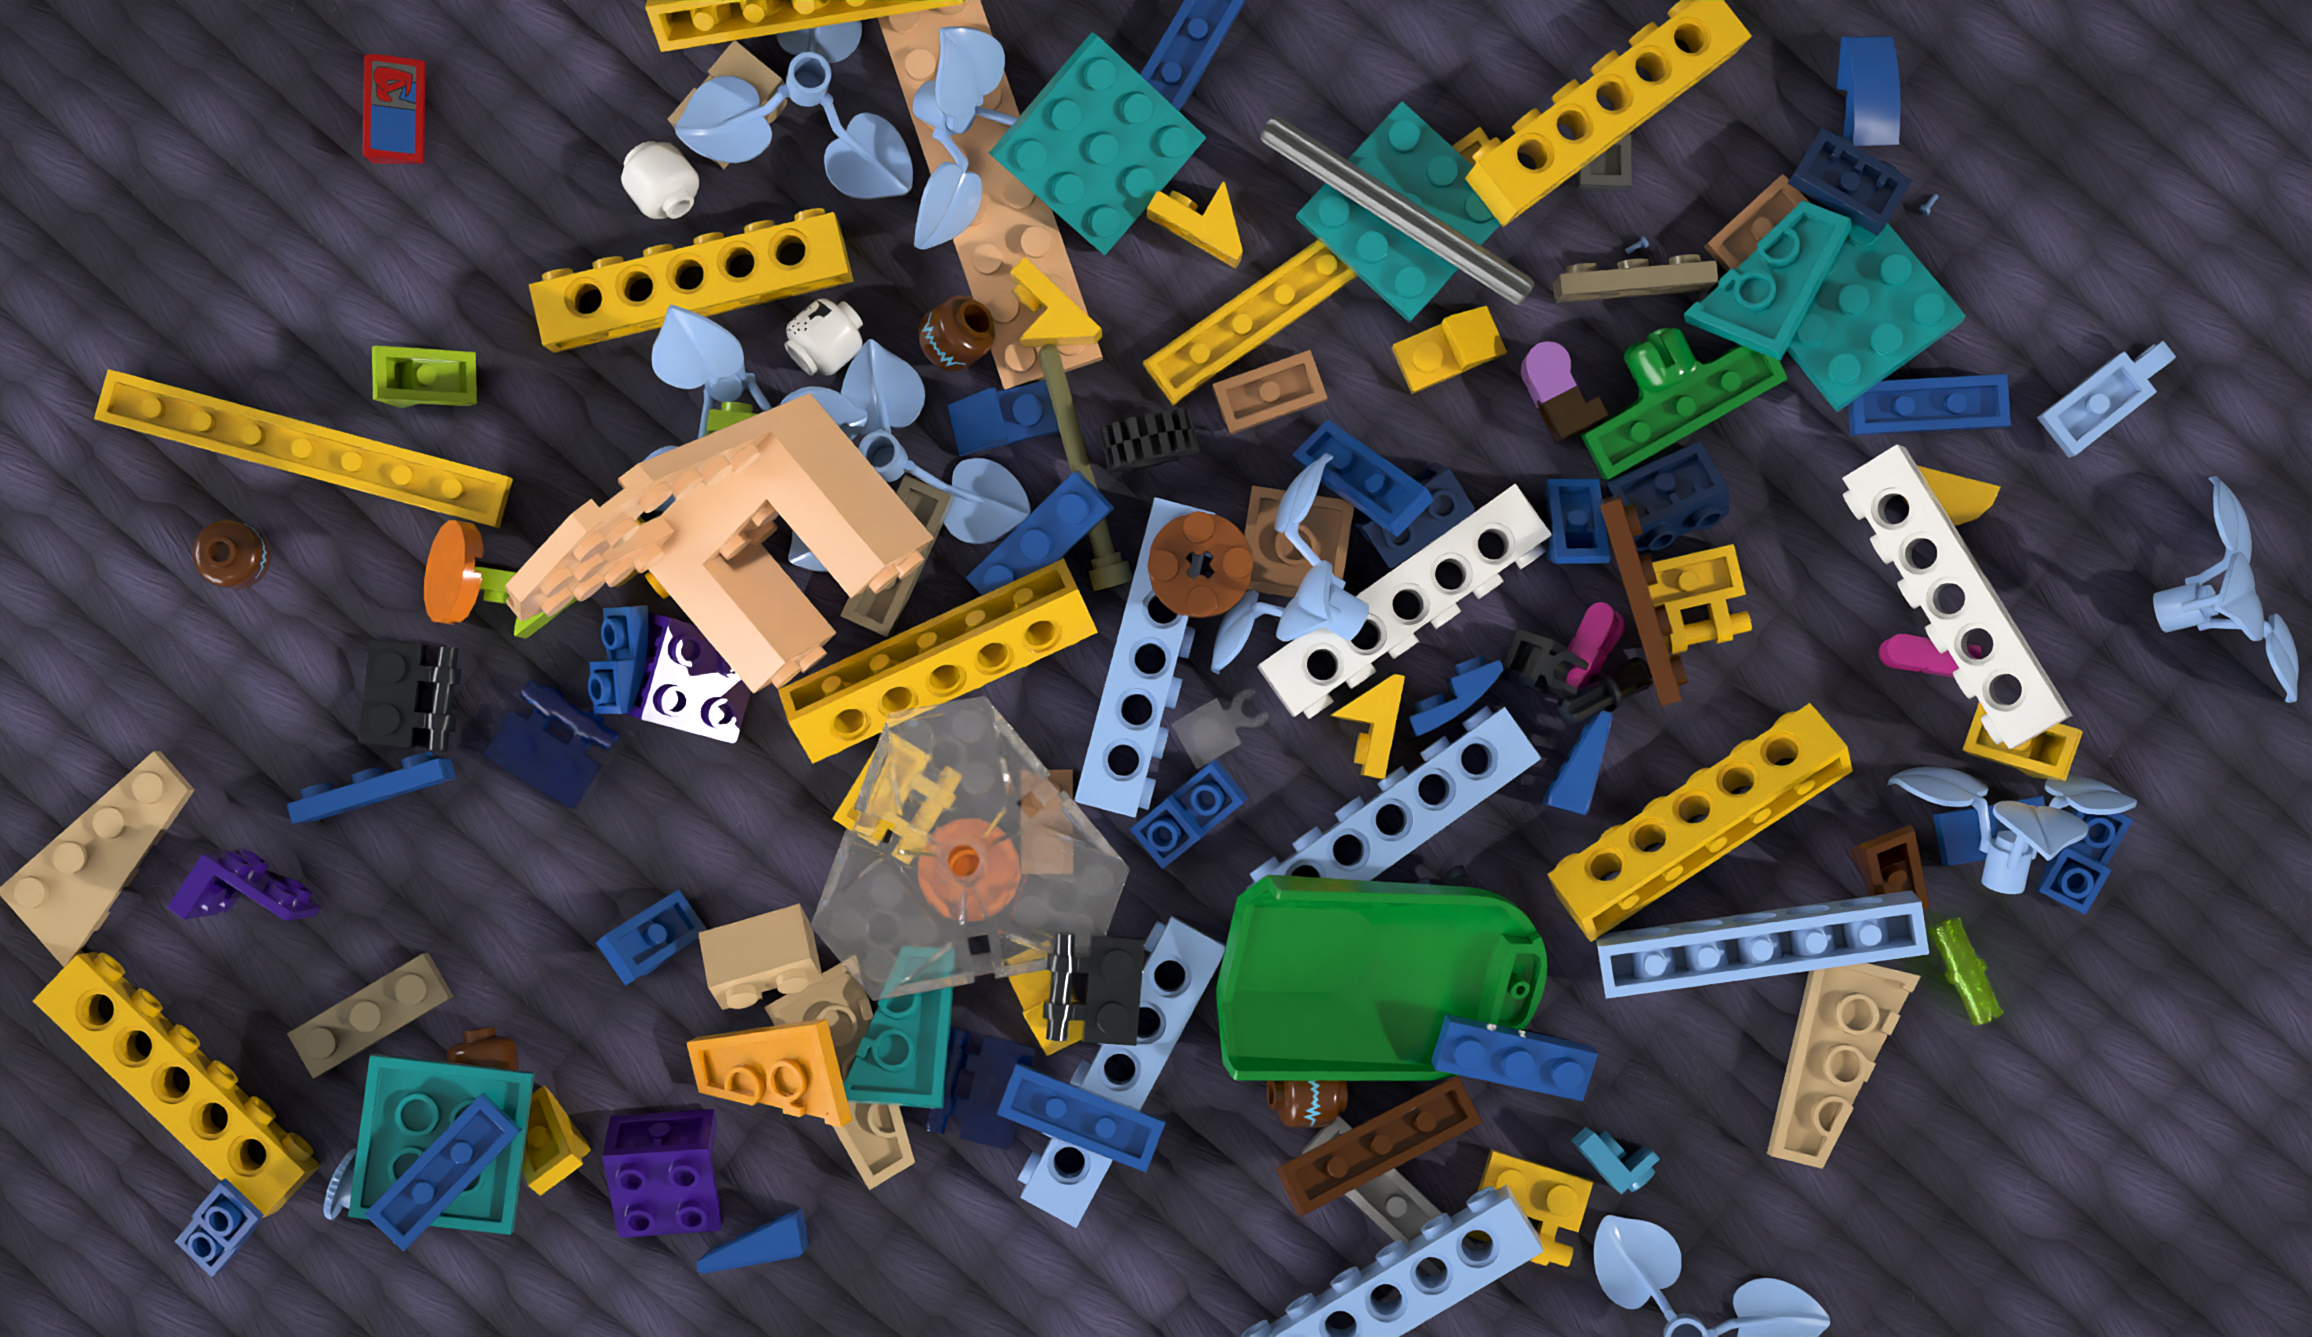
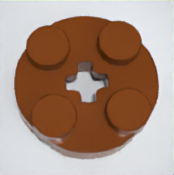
M1197 511L1173 519L1159 531L1150 547L1147 568L1152 589L1167 608L1181 616L1205 618L1223 614L1240 601L1250 584L1253 558L1245 536L1233 523L1219 515ZM1205 552L1209 553L1213 557L1209 565L1214 571L1213 575L1208 579L1201 574L1195 579L1189 577L1187 572L1191 565L1186 558L1191 553L1198 556L1203 555Z

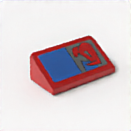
M365 54L363 155L371 163L424 164L426 62L424 60L381 54Z

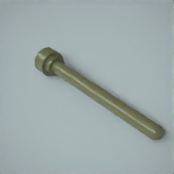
M1044 345L1039 351V359L1071 474L1074 471L1080 470L1097 489L1059 350L1054 345ZM1104 518L1088 533L1095 559L1090 560L1093 570L1088 571L1093 591L1133 581L1128 560L1123 561L1121 553H1115L1106 518Z

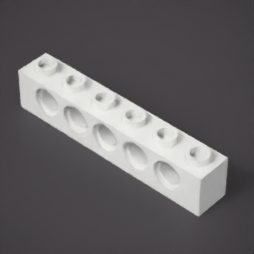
M1897 444L1843 477L1842 479L1849 488L1847 492L1843 493L1847 505L1858 520L1866 517L1876 532V535L1870 538L1873 547L1885 564L1894 561L1904 578L1897 582L1899 589L1913 609L1921 605L1931 622V624L1925 627L1929 638L1941 654L1948 650L1959 669L1953 672V676L1967 698L1971 699L1977 696L1987 714L1981 717V721L1993 741L1997 745L2004 741L2009 749L2016 748L2073 716L1906 447ZM1902 495L1909 503V514L1904 521L1893 525L1885 517V505L1890 498ZM1929 539L1936 546L1937 558L1930 567L1920 569L1912 560V550L1919 541ZM1949 584H1957L1965 594L1963 607L1954 614L1945 612L1939 603V595L1942 589ZM1979 628L1989 632L1993 639V649L1984 659L1973 657L1967 649L1968 636ZM2004 674L2015 676L2022 686L2020 698L2011 705L2002 703L1996 697L1994 691L1996 681Z
M1514 484L1355 596L1369 604V613L1365 622L1371 623L1378 633L1377 643L1372 649L1361 650L1354 646L1351 640L1347 641L1322 627L1294 639L1260 663L1257 668L1292 717L1303 711L1307 718L1310 719L1334 702L1329 695V692L1344 681H1346L1351 689L1376 672L1371 662L1388 651L1391 657L1395 659L1419 642L1414 632L1430 621L1435 629H1437L1460 613L1461 610L1456 602L1473 591L1475 596L1480 599L1504 582L1498 573L1515 561L1518 567L1522 569L1545 553L1546 550L1541 545V542L1552 534L1518 486ZM1492 532L1502 539L1504 551L1499 559H1488L1480 553L1478 539L1482 533ZM1451 562L1458 566L1462 573V581L1457 589L1448 590L1438 584L1435 571L1439 563ZM1405 591L1417 597L1420 603V611L1415 619L1405 620L1396 615L1393 610V599L1397 593ZM1324 651L1334 658L1336 669L1330 679L1318 680L1309 673L1307 661L1313 652Z

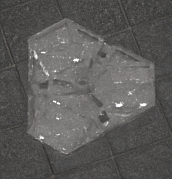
M986 696L890 712L880 735L854 809L859 811L853 830H845L810 925L873 1001L975 983V976L995 973V979L1046 970L1048 953H1053L1055 932L1076 934L1074 954L1089 955L1091 934H1107L1130 868L1064 790L1062 793H1059L1047 778L1051 775L1050 772ZM1030 792L1044 806L1031 819L1017 804ZM879 818L896 824L889 843L873 838ZM959 845L971 846L979 857L978 868L969 876L957 875L949 866L950 853ZM988 934L991 952L971 956L968 938Z

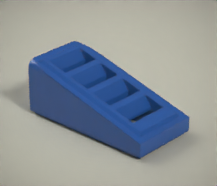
M1599 711L1588 719L1543 796L1541 805L1577 815H1585L1589 812L1613 719L1612 713Z
M802 1207L793 1209L708 1250L696 1261L697 1271L705 1274L800 1257L809 1246Z

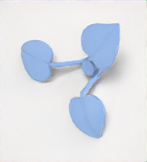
M861 20L775 34L779 46L788 54L797 56L793 58L789 65L786 84L779 86L778 92L765 105L759 107V95L756 89L747 81L734 76H720L705 82L696 90L689 100L683 115L675 125L677 136L698 154L720 162L739 163L757 157L769 146L772 131L763 116L772 113L785 98L790 97L793 102L805 107L815 106L820 103L825 109L833 132L839 137L826 148L824 166L827 177L840 192L853 198L867 200L906 195L912 188L913 168L911 158L904 140L895 127L886 119L865 112L856 115L850 121L847 130H845L838 119L833 105V97L828 93L831 79L829 63L840 62L856 50L862 35Z
M959 26L942 27L939 29L940 60L936 80H929L921 85L913 99L912 108L915 117L935 127L932 135L933 138L941 142L955 160V164L952 162L940 164L932 173L924 189L915 230L914 247L918 249H928L960 235L972 223L980 206L982 198L981 179L976 173L966 171L968 160L950 138V135L963 134L968 131L974 122L975 115L1010 126L1018 119V117L981 107L984 100L983 95L992 92L1002 79L1005 55L1001 44L994 37L978 29Z
M670 305L667 309L663 326L653 345L651 354L652 367L662 381L678 388L693 389L705 384V389L703 390L704 404L698 439L709 435L707 431L709 409H713L715 399L720 402H732L738 399L745 389H749L763 412L772 409L756 384L755 375L753 373H745L743 349L736 337L702 315ZM811 386L800 388L787 395L780 404L782 405L811 393L850 440L861 431L868 417L867 411L858 408L847 397L837 391L823 387ZM678 446L660 448L651 453L645 460L675 449ZM672 494L654 511L665 512L676 498Z
M871 339L866 341L860 352L852 360L841 389L842 395L847 397L858 408L867 411V422L858 433V435L865 437L860 442L858 450L886 482L895 481L904 472H908L925 483L954 496L955 498L944 520V524L953 536L963 542L985 544L995 541L1017 528L1031 514V507L1022 485L1002 465L984 458L963 460L953 471L951 486L921 469L913 461L908 460L905 449L891 434L890 427H906L919 416L925 401L923 382L918 373L907 362L886 350L876 341ZM793 530L788 556L789 561L795 566L804 569L828 572Z
M1323 454L1294 479L1281 500L1274 525L1276 531L1280 533L1285 531L1286 537L1311 563L1313 568L1306 574L1295 598L1289 602L1286 608L1263 602L1257 603L1259 595L1257 591L1251 589L1245 592L1240 601L1227 611L1220 624L1214 643L1212 672L1220 674V670L1238 655L1249 637L1254 619L1263 614L1281 617L1276 637L1284 642L1302 637L1322 627L1350 641L1364 625L1369 613V604L1344 591L1343 588L1346 582L1332 573V564L1326 560L1321 561L1298 533L1299 522L1307 515L1316 496L1324 466L1333 459V456L1330 454Z
M2217 476L2209 477L2208 479L2214 484L2213 507L2215 522L2220 537L2226 546L2224 559L2199 575L2185 578L2186 585L2154 593L2153 604L2158 623L2165 633L2197 625L2199 631L2210 628L2241 629L2252 641H2260L2264 637L2270 664L2287 692L2285 702H2296L2299 665L2295 643L2287 625L2278 614H2272L2269 616L2268 622L2264 621L2262 605L2254 588V577L2249 565L2252 540L2246 514L2233 492ZM2227 570L2219 594H2215L2211 585L2202 586L2206 581ZM2220 612L2230 619H2214L2211 616L2218 615Z
M1925 766L1899 772L1893 775L1888 782V785L1898 784L1908 792L1935 804L1952 807L1972 805L1979 815L1981 830L1979 850L1987 853L1981 882L1991 890L2006 894H2019L2024 891L2031 859H2035L2037 852L2049 861L2063 848L2086 837L2088 832L2086 822L2069 812L2061 810V808L2070 805L2083 813L2109 815L2130 810L2136 807L2137 800L2090 778L2068 775L2066 781L2048 779L2045 783V790L2056 796L2052 799L2049 806L2036 807L2016 801H2001L1994 805V816L2012 830L1999 831L1997 838L1994 839L1991 835L1987 801L1982 797L1987 795L1988 787L1977 778L1951 768Z
M1607 1215L1601 1220L1594 1241V1265L1603 1291L1613 1302L1626 1309L1641 1307L1652 1295L1668 1320L1664 1329V1337H1718V1335L1734 1328H1739L1737 1337H1818L1830 1325L1829 1316L1813 1297L1795 1285L1775 1278H1757L1746 1282L1736 1290L1733 1297V1306L1738 1318L1728 1319L1711 1328H1705L1702 1321L1694 1315L1686 1313L1676 1315L1660 1289L1674 1284L1680 1275L1681 1252L1675 1239L1661 1226L1649 1221L1615 1215Z

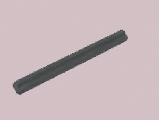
M1278 115L1272 116L1263 128L1260 137L1263 143L1510 302L1520 305L1529 295L1534 286L1532 278Z

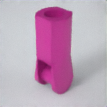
M1599 602L1590 606L1576 632V637L1572 639L1566 651L1572 652L1589 663L1587 670L1577 667L1573 668L1567 675V684L1578 690L1589 685L1590 677L1600 671L1607 659V655L1612 651L1626 629L1624 617L1617 611H1614L1607 603Z
M1897 634L1885 640L1879 648V658L1889 668L1916 672L1922 671L1926 674L1954 678L1953 672L1959 669L1950 652L1947 650L1941 654L1929 638ZM1967 644L1969 653L1973 657L1981 659V646Z

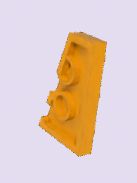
M827 1018L699 1036L686 1042L699 1093L751 1106L757 1103L783 1108L784 1114L797 1117L808 1114L824 1118L825 1124L842 1127L852 1121Z

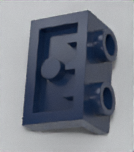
M1822 127L1803 155L1788 184L1840 215L1851 218L1852 222L1878 236L1891 218L1912 179L1901 174L1892 164L1877 160L1855 147L1846 137L1833 134Z
M1701 441L1606 482L1609 497L1621 494L1624 506L1634 503L1643 531L1642 534L1634 536L1639 554L1648 550L1658 551L1672 544L1677 537L1695 529H1709L1729 514V487Z
M1434 462L1412 477L1428 489L1434 501L1398 537L1394 536L1363 512L1358 513L1352 518V525L1359 536L1372 543L1385 565L1389 568L1396 567L1475 512L1474 506L1450 468Z

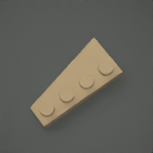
M153 751L0 887L1 897L59 963L65 967L77 954L83 953L81 949L94 931L99 930L110 914L108 910L124 887L130 885L140 869L138 867L153 845L159 843L195 789L161 751Z
M856 954L822 973L823 981L810 984L801 992L786 994L764 1007L774 1026L827 1018L842 1082L846 1081L856 1058L855 1054L863 1036L865 1037L874 1017ZM848 1102L852 1121L842 1127L832 1125L869 1190L915 1163L899 1106Z
M1869 963L1809 971L1769 1142L1768 1155L1823 1169L1853 1110L1852 1104L1863 1082L1868 1081L1876 1065L1874 1061L1887 1035L1891 1036L1900 1018L1898 1014L1909 992L1913 993L1921 976Z

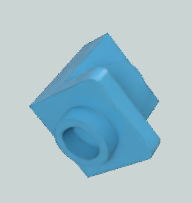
M1585 1127L1571 1140L1606 1182L1620 1194L1627 1189L1634 1192L1645 1185L1655 1173L1652 1166L1660 1159L1653 1150L1642 1146L1622 1164L1620 1159L1626 1153L1605 1130L1598 1136L1594 1131Z

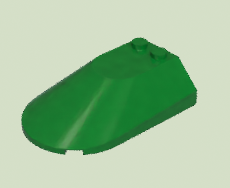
M1266 875L1237 897L1218 978L1216 998L1223 1065L1234 1080L1430 1081L1458 1076L1457 1074L1435 1070L1431 1063L1445 1014L1523 1031L1540 1003L1546 983L1547 955L1543 940L1531 920L1517 905L1499 894L1484 889Z

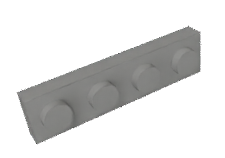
M1338 1114L1335 1122L1330 1126L1322 1128L1301 1152L1304 1154L1353 1128ZM1396 1168L1345 1194L1394 1241L1402 1240L1405 1245L1423 1234L1421 1232L1423 1225L1434 1217L1443 1214ZM1467 1235L1464 1236L1462 1243L1467 1248L1473 1250L1480 1249ZM1427 1257L1419 1262V1265L1431 1276L1440 1274L1446 1266L1442 1260L1436 1257Z

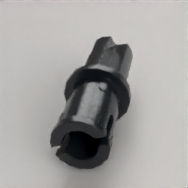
M1634 657L1612 671L1593 674L1590 677L1589 685L1579 689L1576 695L1566 696L1558 701L1557 710L1562 715L1563 722L1568 725H1574L1601 710L1607 712L1617 710L1624 699L1653 685V681L1650 680L1652 679L1649 665L1642 658Z

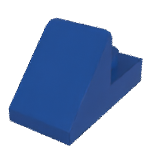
M1046 381L999 392L996 391L995 387L947 405L959 456L1060 433Z
M1547 479L1545 496L1549 528L1552 534L1548 541L1547 561L1556 564L1609 563L1610 551L1606 524L1600 507L1602 496L1599 479Z
M678 889L605 934L596 942V945L624 985L627 986L639 977L648 975L699 939L698 933L707 931V929Z

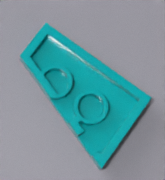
M1802 200L1757 243L1758 249L1736 270L1731 268L1718 281V287L1701 303L1696 302L1684 313L1685 322L1781 360L1852 228L1851 218Z
M902 946L877 1003L878 1008L865 1037L863 1036L855 1054L856 1058L846 1081L843 1082L847 1102L943 1109L957 954L955 949Z

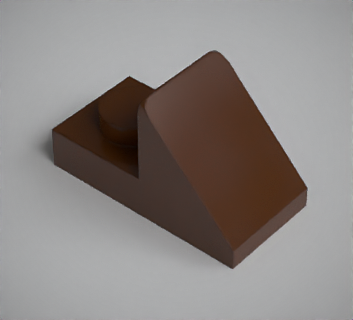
M1911 825L1848 850L1849 856L1865 877L1868 896L1912 890L1922 901L1923 910L1929 908L1916 834Z

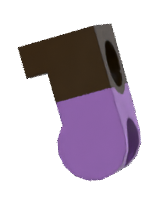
M1546 341L1538 343L1526 354L1521 363L1520 372L1554 443L1557 444L1602 421L1608 416V413L1599 397L1587 403L1585 402L1570 373L1571 359L1569 353L1560 344Z

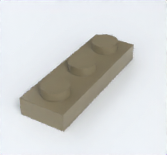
M1698 254L1669 258V265L1649 266L1648 259H1630L1618 262V269L1600 271L1597 270V264L1595 263L1575 264L1566 267V273L1560 274L1553 282L1555 304L1708 291L1718 282L1716 261L1701 262L1700 255Z
M906 474L896 494L934 538L920 552L925 560L902 580L897 577L877 594L869 588L853 598L849 596L840 615L887 638H891L955 498L949 493Z
M427 952L287 1033L314 1079L452 999L454 996Z

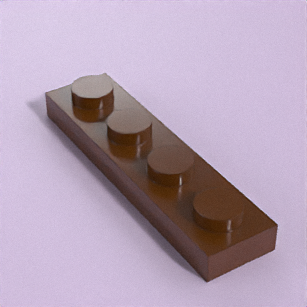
M1621 494L1600 499L1602 514L1660 704L1664 706L1682 701L1679 686L1688 684V679L1680 653L1670 656L1664 636L1673 634L1666 606L1664 603L1655 606L1649 586L1658 584L1650 554L1639 556L1634 536L1642 534L1643 531L1634 503L1624 506Z
M1455 1076L1275 1168L1298 1216L1301 1217L1481 1124L1482 1121L1459 1076Z

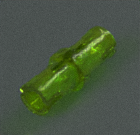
M1958 916L1942 921V926L1940 927L1938 924H1935L1928 931L1932 935L1948 969L1944 973L1948 984L1955 985L1970 1017L1971 1025L1977 1026L1992 1021L1991 1015H1993V1018H1998L2004 1012L1999 1006L1984 974L1988 967L1983 958H1977L1961 924L1962 920Z

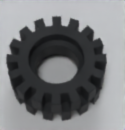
M1190 409L1164 410L1155 414L1154 412L1148 413L1141 417L1127 418L1126 421H1117L1112 423V425L1099 429L1107 471L1111 473L1158 466L1165 462L1177 461L1179 458H1187L1199 451Z

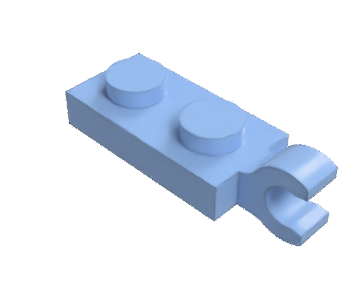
M2161 341L2156 346L2155 344L2133 361L2123 351L2114 356L2036 418L2068 458L2073 457L2154 395L2157 391L2147 379L2169 364L2176 356L2164 341Z

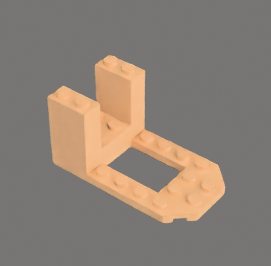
M808 393L635 465L618 478V483L623 487L621 492L601 507H598L590 499L574 511L505 585L506 592L510 595L507 598V605L521 622L541 612L550 617L563 609L574 597L579 602H582L598 591L605 582L609 587H613L624 580L634 569L639 573L649 569L748 688L755 693L771 683L779 689L800 671L804 674L812 669L827 655V652L822 647L836 634V631L761 544L778 528L773 521L779 515L794 530L850 598L869 588L877 594L897 577L902 580L925 560L920 552L934 538L813 395ZM672 494L676 498L661 516L641 525L636 523L635 520L643 511L645 513L653 511Z

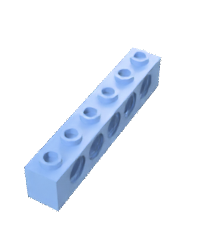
M1154 498L1074 802L1134 818L1136 817L1138 807L1146 810L1149 809L1156 782L1155 779L1146 777L1151 757L1162 759L1169 729L1159 727L1164 707L1175 709L1183 679L1174 677L1173 673L1178 656L1188 659L1196 630L1186 626L1187 616L1178 614L1173 621L1166 624L1157 623L1150 617L1148 606L1157 597L1152 589L1147 568L1150 547L1159 531L1173 519L1197 511L1215 515L1213 512ZM1207 552L1201 556L1191 553L1192 563L1187 572L1189 577L1195 579L1200 575L1204 556L1213 557ZM1146 645L1157 646L1163 651L1166 658L1164 667L1155 674H1145L1135 664L1136 653ZM1133 695L1144 696L1152 705L1150 719L1141 725L1130 724L1122 716L1121 709L1124 701ZM1120 745H1128L1134 748L1139 756L1137 769L1127 776L1115 774L1110 769L1108 763L1110 752Z
M1485 706L1462 722L1467 731L1451 743L1444 735L1421 751L1419 754L1424 762L1407 773L1404 767L1400 766L1388 774L1385 779L1380 780L1377 785L1382 792L1365 803L1358 796L1334 813L1339 822L1322 833L1318 826L1298 838L1292 843L1297 852L1285 861L1279 863L1274 856L1252 871L1249 875L1254 880V883L1246 889H1249L1266 875L1291 876L1293 870L1301 865H1310L1315 868L1319 878L1370 881L1542 758L1505 707L1499 708L1492 713L1489 707ZM1471 744L1481 746L1488 758L1485 769L1476 775L1467 772L1461 763L1463 750ZM1429 774L1439 776L1445 784L1444 797L1440 802L1433 805L1425 803L1418 792L1420 781ZM1387 804L1397 806L1403 814L1402 827L1391 835L1382 833L1376 825L1377 812ZM1350 834L1360 842L1361 854L1354 863L1342 865L1334 858L1333 845L1339 837Z
M1912 890L1605 933L1596 939L1606 999L1929 954L1922 901Z
M1172 915L1166 925L1157 920L1145 942V950L1151 952L1143 967L1140 1007H1149L1158 1013L1160 1017L1159 1027L1149 1035L1137 1033L1136 1046L1098 1043L1101 1046L1092 1063L1082 1059L1070 1083L1140 1110L1225 953L1226 944ZM1164 961H1176L1185 970L1184 981L1174 989H1165L1155 980V970ZM1114 1054H1125L1133 1060L1135 1071L1130 1078L1117 1081L1107 1075L1104 1065L1106 1060ZM1045 1134L1051 1139L1043 1154L1040 1156L1032 1151L1017 1179L1026 1184L1020 1198L1077 1228L1113 1160ZM1064 1147H1074L1083 1154L1085 1164L1077 1172H1064L1056 1165V1153Z
M1506 1184L1497 1190L1493 1186H1489L1472 1195L1466 1202L1467 1208L1452 1217L1448 1213L1434 1217L1421 1228L1423 1234L1414 1238L1406 1245L1402 1240L1392 1242L1376 1254V1262L1360 1271L1356 1266L1343 1271L1331 1281L1332 1288L1315 1298L1312 1293L1299 1297L1285 1309L1286 1315L1271 1324L1267 1320L1259 1321L1244 1331L1241 1337H1399L1542 1253L1541 1240L1508 1185ZM1473 1230H1482L1491 1237L1488 1245L1479 1250L1467 1248L1462 1243V1240L1468 1232ZM1427 1257H1436L1446 1265L1444 1270L1436 1276H1425L1416 1267L1421 1260ZM1382 1284L1393 1285L1400 1291L1399 1297L1389 1303L1377 1301L1371 1293L1377 1286ZM1345 1311L1354 1317L1355 1322L1346 1329H1336L1326 1319L1333 1312Z

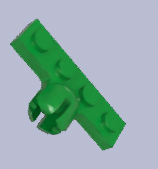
M1676 328L1657 330L1647 336V342L1641 344L1638 340L1632 344L1624 355V360L1639 387V397L1637 400L1579 434L1602 478L1609 480L1787 380L1788 377L1780 361L1738 344L1701 364L1694 358L1681 330Z

